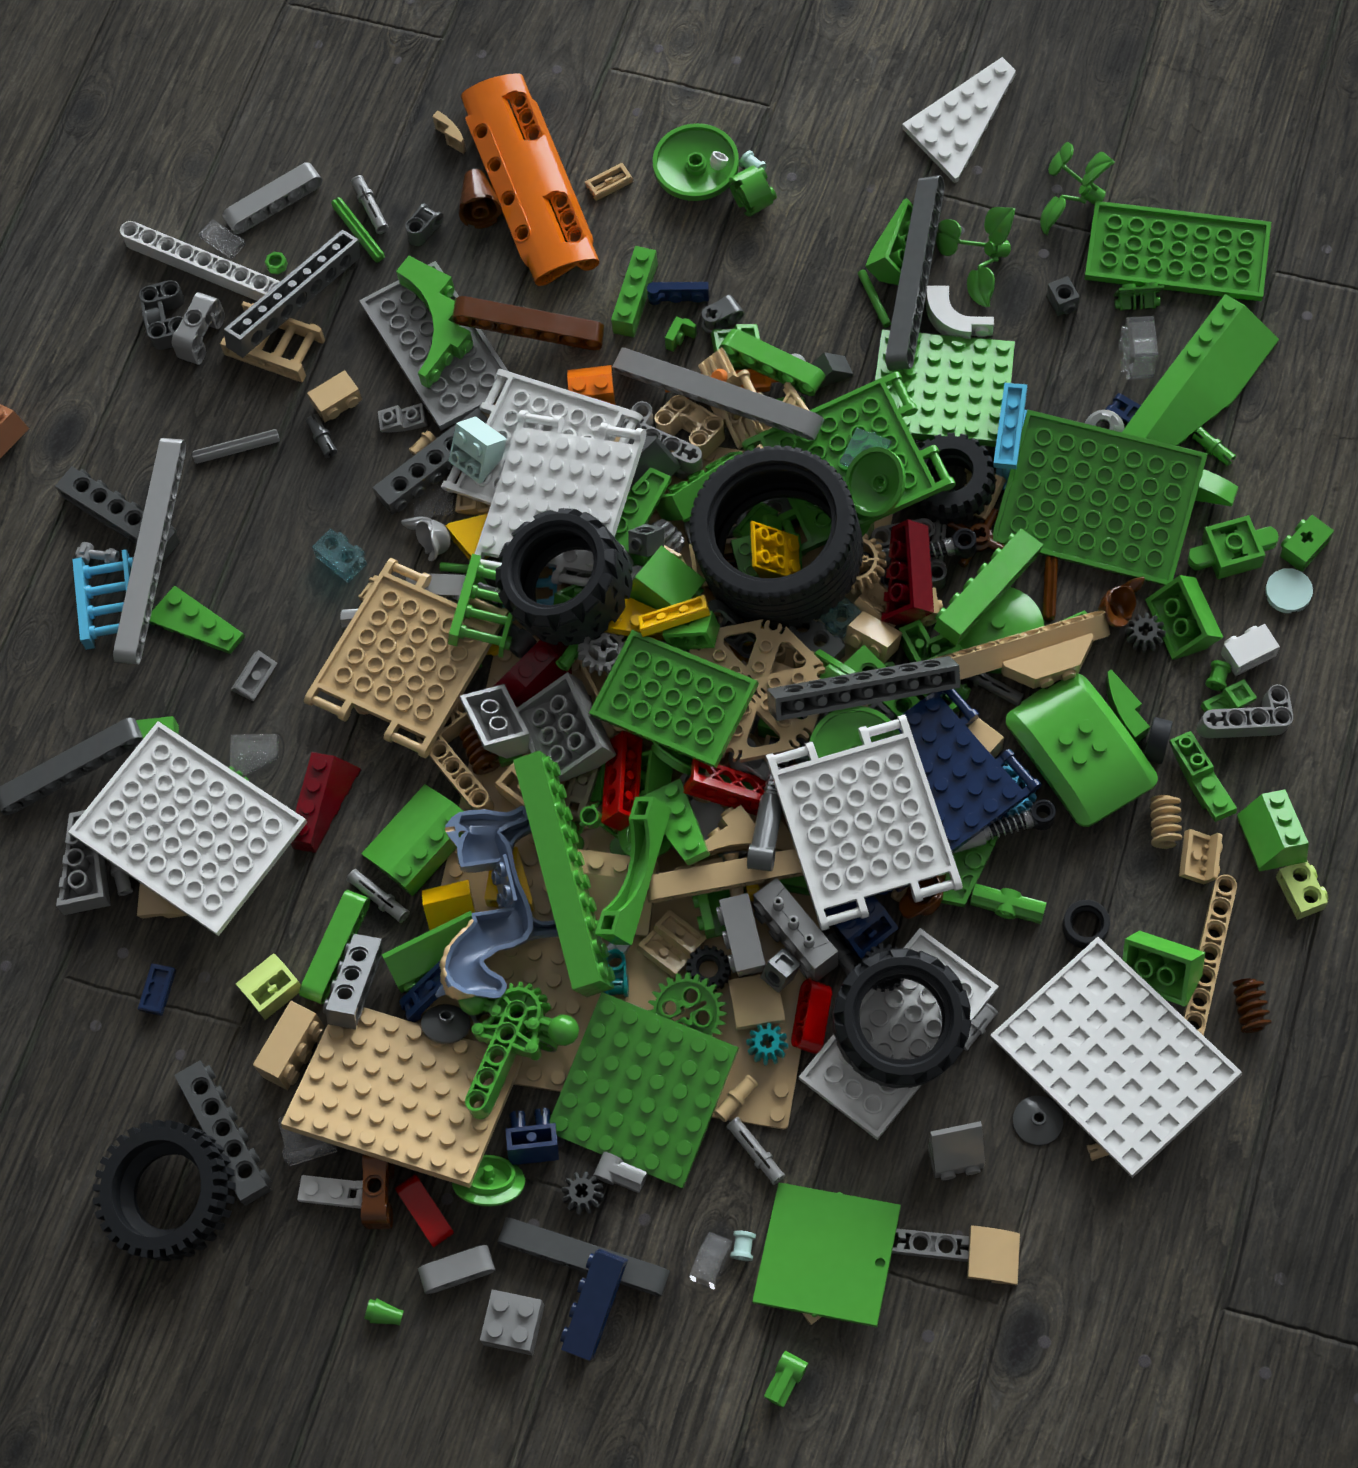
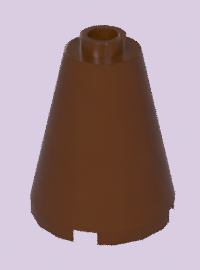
M472 169L464 175L458 213L464 225H474L477 229L487 228L495 224L502 210L501 204L484 172L479 169Z

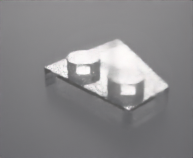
M278 734L231 735L230 766L235 769V772L240 770L243 773V777L277 760L279 751Z

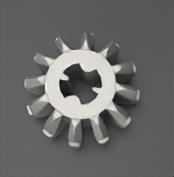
M665 519L657 520L652 524L664 528L665 546L678 553L685 546V540L681 536L682 533L677 530V527H674L671 522H667Z

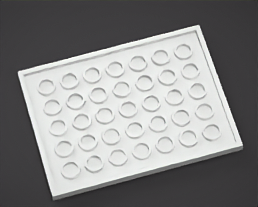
M157 721L68 832L71 836L219 936L307 824V821Z

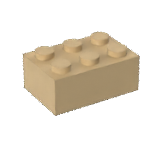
M293 1001L289 1002L253 1063V1066L263 1078L286 1090L289 1089L290 1085H294L297 1082L300 1068L303 1063L306 1064L309 1061L314 1044L320 1042L325 1031V1026L317 1014Z

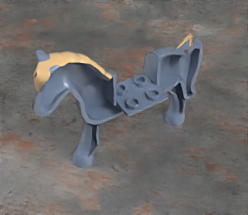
M519 806L510 812H498L487 809L459 812L451 817L445 826L446 834L457 847V857L461 871L476 873L493 870L491 877L493 884L497 885V904L502 909L472 913V919L468 922V925L461 929L451 940L450 944L445 947L439 964L441 969V986L435 994L436 997L448 995L454 1000L472 997L500 998L505 993L507 984L502 976L491 971L483 961L496 952L516 948L531 940L559 937L555 920L540 921L533 917L528 899L515 869L513 848L521 838L532 833L524 806Z

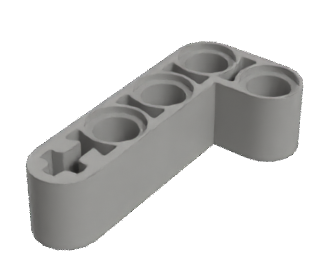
M644 401L635 403L631 410L641 415H647L642 418L640 423H637L635 430L637 428L645 429L646 436H657L668 450H676L671 453L681 463L680 470L689 474L700 471L703 467L702 451L700 448L652 427L654 421L651 405ZM625 419L621 428L626 427L629 419Z
M1276 684L1270 687L1264 695L1262 707L1208 710L1199 720L1197 732L1204 738L1283 734L1293 721L1289 692L1284 686ZM1272 696L1276 697L1279 702L1275 701ZM1276 718L1281 719L1283 723H1279ZM1253 719H1256L1260 725L1256 724ZM1229 720L1234 721L1237 726L1231 724Z

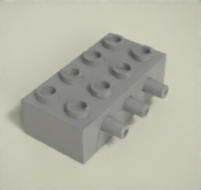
M775 878L753 895L755 917L761 924L766 923L770 928L769 933L777 943L781 941L785 946V950L801 963L799 970L806 979L811 978L818 982L838 966V950L829 942L828 938L778 878Z

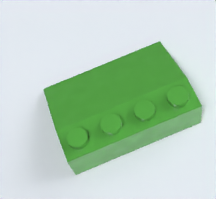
M424 784L361 854L413 897L457 848L446 834L445 826L451 817L459 812H463V810Z

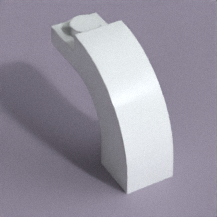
M927 286V315L939 333L971 339V336L981 338L993 336L994 317L961 315L950 304L949 286Z

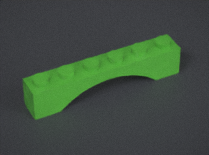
M635 797L629 817L631 857L628 872L617 896L602 910L595 934L613 945H632L671 812L670 807L655 797Z

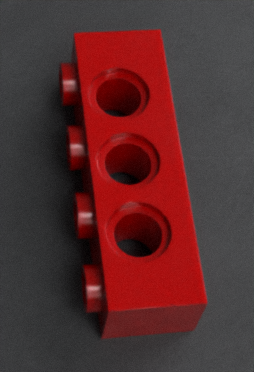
M622 731L610 740L617 755L605 763L601 823L619 831L630 825L629 817L635 797H639L643 739L626 731Z

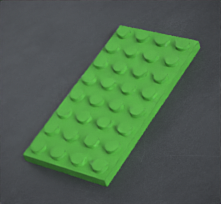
M1095 201L1084 280L1135 284V286L1140 287L1144 286L1145 283L1158 282V286L1164 285V290L1221 297L1226 294L1231 298L1262 302L1271 222Z

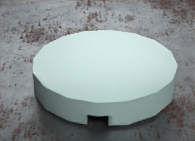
M1283 568L1274 572L1269 577L1265 593L1269 604L1277 611L1292 613L1303 610L1309 604L1313 594V587L1309 578L1301 571L1293 568Z

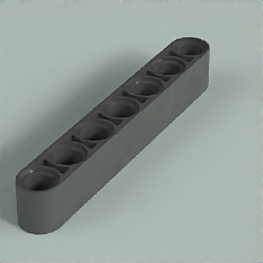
M134 718L123 719L0 786L1 814H14L136 748L144 739Z
M508 1217L505 1218L497 1243L505 1247L587 1274L589 1269L586 1268V1264L590 1254H595V1251L602 1249L628 1259L620 1282L621 1285L659 1297L663 1295L670 1271L663 1267Z

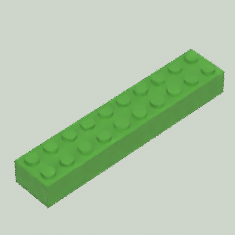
M540 750L513 759L572 989L585 997L614 989L613 981L615 980V974L612 967L608 966V948L605 943H602L601 937L595 934L599 920H596L594 911H597V907L588 891L591 888V884L587 874L583 872L582 866L585 865L582 853L578 852L577 849L578 835L575 829H572L570 823L573 820L570 808L566 807L564 798H567V794L563 784H560L558 776L561 775L559 765Z

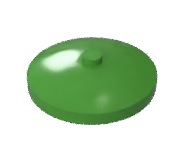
M687 124L671 130L659 141L653 154V170L659 185L672 196L688 201L707 200L721 194L733 183L729 182V178L736 175L739 168L738 150L734 141L724 131L707 124ZM714 151L725 154L729 159L726 166L721 170H714L710 165V157Z
M1010 587L959 644L963 650L1044 626L1043 616L1036 603L1020 590ZM1002 668L989 671L988 673L1000 674L1002 673Z
M865 706L835 710L826 715L816 725L809 742H813L817 756L821 758L862 746L863 743L860 739L858 728L864 726L869 728L891 720L881 712ZM896 729L872 736L870 739L871 742L899 735L900 732Z

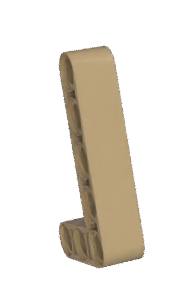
M459 700L446 724H451L443 727L431 747L429 757L472 810L487 809L494 811V803L488 792L448 745L450 741L460 734L462 729L472 724L467 713H463L465 709ZM416 735L418 742L422 744L424 738ZM459 768L456 772L451 773L454 769ZM472 784L468 789H464L467 785ZM485 800L483 804L478 805L480 801Z

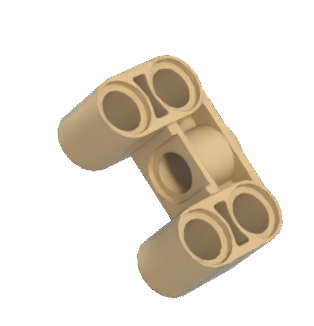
M677 395L672 397L655 414L656 429L675 436L681 429L689 432V443L700 448L702 460L709 457L725 440L722 418L711 413L703 406L692 402L685 396Z

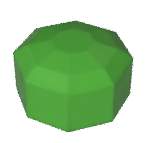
M279 252L267 255L265 260L267 269L273 274L284 272L288 264L283 253Z

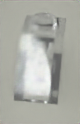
M709 1232L690 1272L691 1280L715 1289L733 1241Z

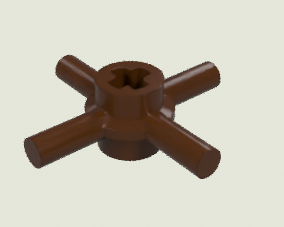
M993 508L983 524L978 523L970 528L962 523L954 525L953 521H949L947 527L955 531L962 528L972 530L976 535V552H983L988 548L996 551L998 548L1002 550L1004 545L993 540L990 530L999 513L997 509ZM960 558L958 564L966 567L971 558Z

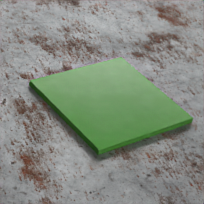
M779 1182L752 1302L754 1304L810 1314L813 1317L821 1316L877 1327L901 1205L845 1195L841 1192L834 1193Z

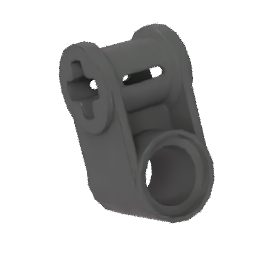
M425 203L421 204L405 224L409 243L414 246L423 245L431 234L440 227L443 221V213L431 210Z
M724 296L719 301L706 306L702 310L703 331L711 334L713 329H724L736 324L743 318L744 311L733 296Z

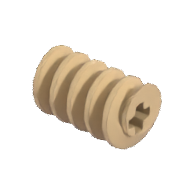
M1169 795L1154 796L1150 798V809L1152 810L1150 817L1153 829L1151 831V836L1153 837L1151 844L1156 848H1173L1177 845L1175 841L1182 840V835L1175 833L1182 830V826L1175 824L1181 822L1182 818L1174 815L1181 812L1180 807L1174 806L1180 804L1181 799Z

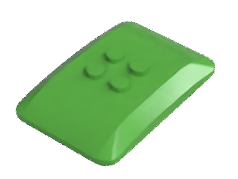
M1076 674L1075 677L1066 681L1061 680L1012 709L1006 716V725L1072 818L1080 826L1089 827L1150 791L1157 784V773L1105 700L1088 679L1081 674Z

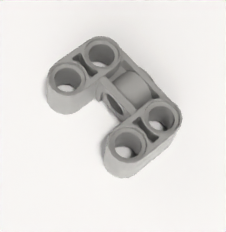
M199 292L194 295L187 312L172 337V346L178 358L197 365L202 363L206 354V348L202 341L208 327L219 329L224 322L225 313L219 299Z

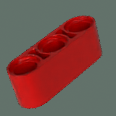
M806 979L802 983L791 1036L793 1047L813 1054H817L821 1050L824 1043L832 997L830 986L811 979Z
M416 1174L395 1187L396 1192L433 1248L454 1234V1231Z

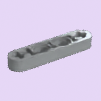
M906 1229L896 1230L898 1240L906 1241V1236L911 1237L909 1249H905V1243H898L897 1247H893V1254L968 1262L967 1250L960 1249V1255H956L958 1247L957 1241H961L960 1247L969 1246V1236ZM917 1237L926 1239L928 1246L925 1250L919 1251L914 1248L913 1241ZM942 1240H949L953 1244V1250L950 1253H942L939 1250L938 1245Z

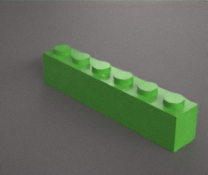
M1022 528L1015 535L1013 533L1010 534L1004 542L1005 546L1002 550L1000 548L996 549L990 558L989 564L984 563L977 571L978 575L976 578L973 579L971 577L963 586L964 591L961 594L957 592L951 598L950 606L947 609L943 607L935 617L937 622L934 630L955 646L1039 556L1043 544Z

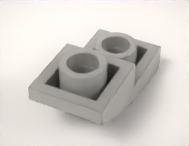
M422 403L403 409L397 405L378 411L381 432H401L428 426L426 408Z

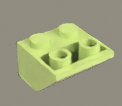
M274 953L236 983L238 988L265 1020L295 997L301 987L299 981Z

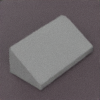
M256 651L231 690L254 701L276 667L277 662L261 651Z

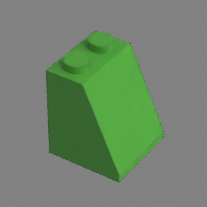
M661 545L633 579L630 598L659 610L701 596L704 591L701 587L706 579Z

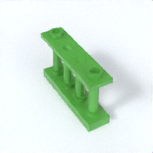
M472 554L449 631L448 644L458 646L459 639L466 637L499 645L498 657L503 658L504 651L509 650L512 637L509 634L514 617L510 612L508 616L475 609L472 608L473 605H469L471 598L475 599L476 597L502 603L497 592L478 588V585H475L477 578L481 579L484 577L496 580V571L484 568V565H481V556ZM470 617L505 625L503 635L501 637L469 629L467 625H464L465 618L470 619Z

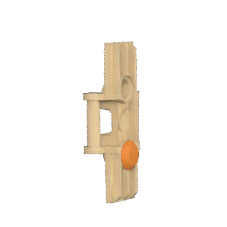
M723 347L698 365L703 375L738 387L743 384L745 389L756 392L750 380L749 371L742 370L736 374ZM711 406L713 413L722 418L724 428L728 427L738 449L743 447L742 442L764 431L759 422Z

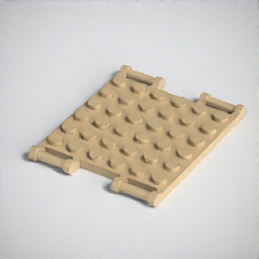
M390 558L306 693L304 703L310 706L315 705L331 712L342 721L348 720L353 707L361 709L390 723L384 734V740L390 743L394 741L417 752L420 757L427 758L431 752V747L459 702L460 696L463 695L492 644L464 637V639H459L458 646L449 645V631L457 603L425 590L431 582V575L427 573L421 574L398 564L397 560ZM396 572L417 581L416 585L411 584L391 574ZM477 597L475 599L471 598L469 604L480 610L508 616L509 613L506 608L501 609ZM470 617V619L465 618L464 625H467L469 629L498 635L503 627L501 624ZM320 691L344 703L340 707L318 697V693ZM402 728L424 738L423 743L420 744L397 733L398 729Z

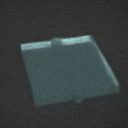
M856 428L840 460V464L849 467L852 460L868 448L882 447L889 449L891 440L876 435V432L870 433Z

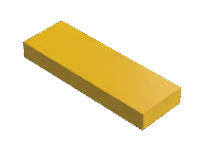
M702 595L638 616L642 637L709 616L708 601L706 596Z

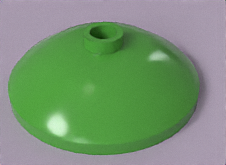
M882 447L868 448L859 453L849 465L845 482L852 495L856 512L867 517H880L889 513L900 501L906 483L905 469L900 458L891 450Z

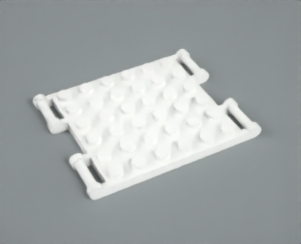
M498 369L496 373L497 378L486 401L482 402L479 409L486 414H490L486 424L506 438L503 458L480 484L464 472L461 473L457 484H455L461 470L453 466L447 480L443 481L441 488L447 492L456 493L491 505L518 424V414L521 410L528 411L530 414L553 418L554 416H562L564 418L562 434L595 439L599 437L601 423H608L612 427L620 428L624 419L627 418L629 421L625 428L635 430L637 423L641 422L643 416L633 410ZM507 381L506 384H505V386H504V388H503V390H502V392H501V394H500V396H499V398H498V400H497V402H496V404L493 405L494 402H495V400H496V398H497V396H498V394H499V392H500V390H501V388H502V386H503V384H504V382ZM529 423L527 427L549 432L552 430V426ZM610 436L608 441H614L616 436ZM621 437L619 442L628 444L630 438Z
M521 410L518 414V424L475 551L476 555L481 556V565H484L486 569L496 571V568L501 566L502 563L484 560V557L498 558L504 544L513 539L512 533L522 523L532 522L535 520L533 516L547 510L558 512L559 508L577 509L582 513L587 512L596 517L615 537L645 443L646 430L641 428L632 430L612 427L608 423H601L598 439L562 434L564 418L562 416H554L553 418L534 415L528 411ZM529 423L552 426V430L549 432L527 427ZM610 436L634 439V443L627 444L608 440ZM571 550L553 558L546 565L547 567L556 568L552 574V583L557 585L562 583L574 584L585 587L590 577L584 578L568 575L566 571L592 574L593 553L586 550Z
M905 715L898 716L896 720L866 728V726L858 728V733L863 743L862 746L818 758L813 742L805 743L804 747L774 755L771 753L765 755L821 931L829 929L831 925L851 919L869 917L864 898L906 885H910L915 903L923 901L925 897L954 889L957 891L963 889L961 878ZM899 728L902 731V734L871 742L870 739L872 736ZM807 755L810 761L780 770L777 764ZM946 873L950 874L951 880L921 889L918 882ZM856 901L857 908L827 917L824 912L826 909Z

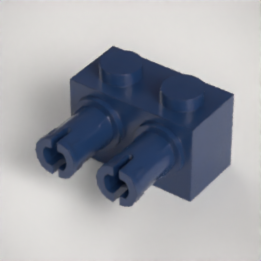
M540 1108L534 1111L536 1125L526 1126L525 1112L518 1111V1118H516V1111L509 1114L511 1128H506L508 1158L512 1165L559 1160L556 1124L550 1123V1110L548 1108H543V1115H541Z

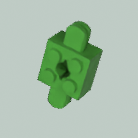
M1249 515L1205 527L1201 539L1203 545L1190 549L1187 559L1188 565L1193 570L1212 566L1217 580L1260 568L1265 558L1264 551L1272 550L1276 547L1279 538L1278 532L1271 526L1255 530Z

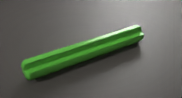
M340 197L332 200L331 204L334 210L355 237L359 239V242L372 259L377 263L385 258L384 252Z

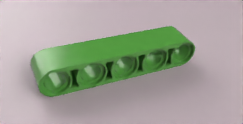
M731 329L719 346V349L721 347L725 349L730 359L782 384L790 382L795 390L808 396H813L825 379V374L820 368L738 329Z
M350 890L344 892L301 984L299 996L322 1005L330 994L332 981L338 977V965L340 961L345 959L346 944L351 943L353 935L358 933L370 905L369 897Z

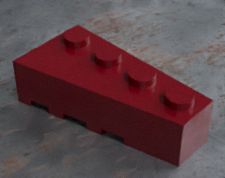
M908 519L893 526L891 529L888 557L892 559L891 565L886 572V578L889 579L888 592H884L883 599L887 603L886 611L881 616V621L900 627L934 613L928 526Z

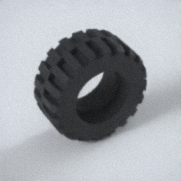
M947 433V436L941 437V434L936 435L934 440L930 441L927 439L924 441L923 447H918L919 451L936 445L945 467L951 465L964 467L972 473V478L965 487L958 491H941L913 505L917 507L920 514L923 516L927 514L928 519L933 522L937 519L940 520V524L946 525L948 521H953L954 525L961 524L960 520L966 519L968 522L974 519L973 515L975 513L980 515L984 511V505L988 506L992 500L991 495L995 493L996 480L991 456L988 455V450L984 446H980L978 440L974 438L968 440V435L960 434V436H955V433ZM926 459L924 461L933 476L937 471L931 459Z

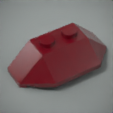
M539 640L493 687L504 684L515 706H521L567 672L572 674V666L566 672L556 664V661L562 656L568 646H565L562 642L553 645Z

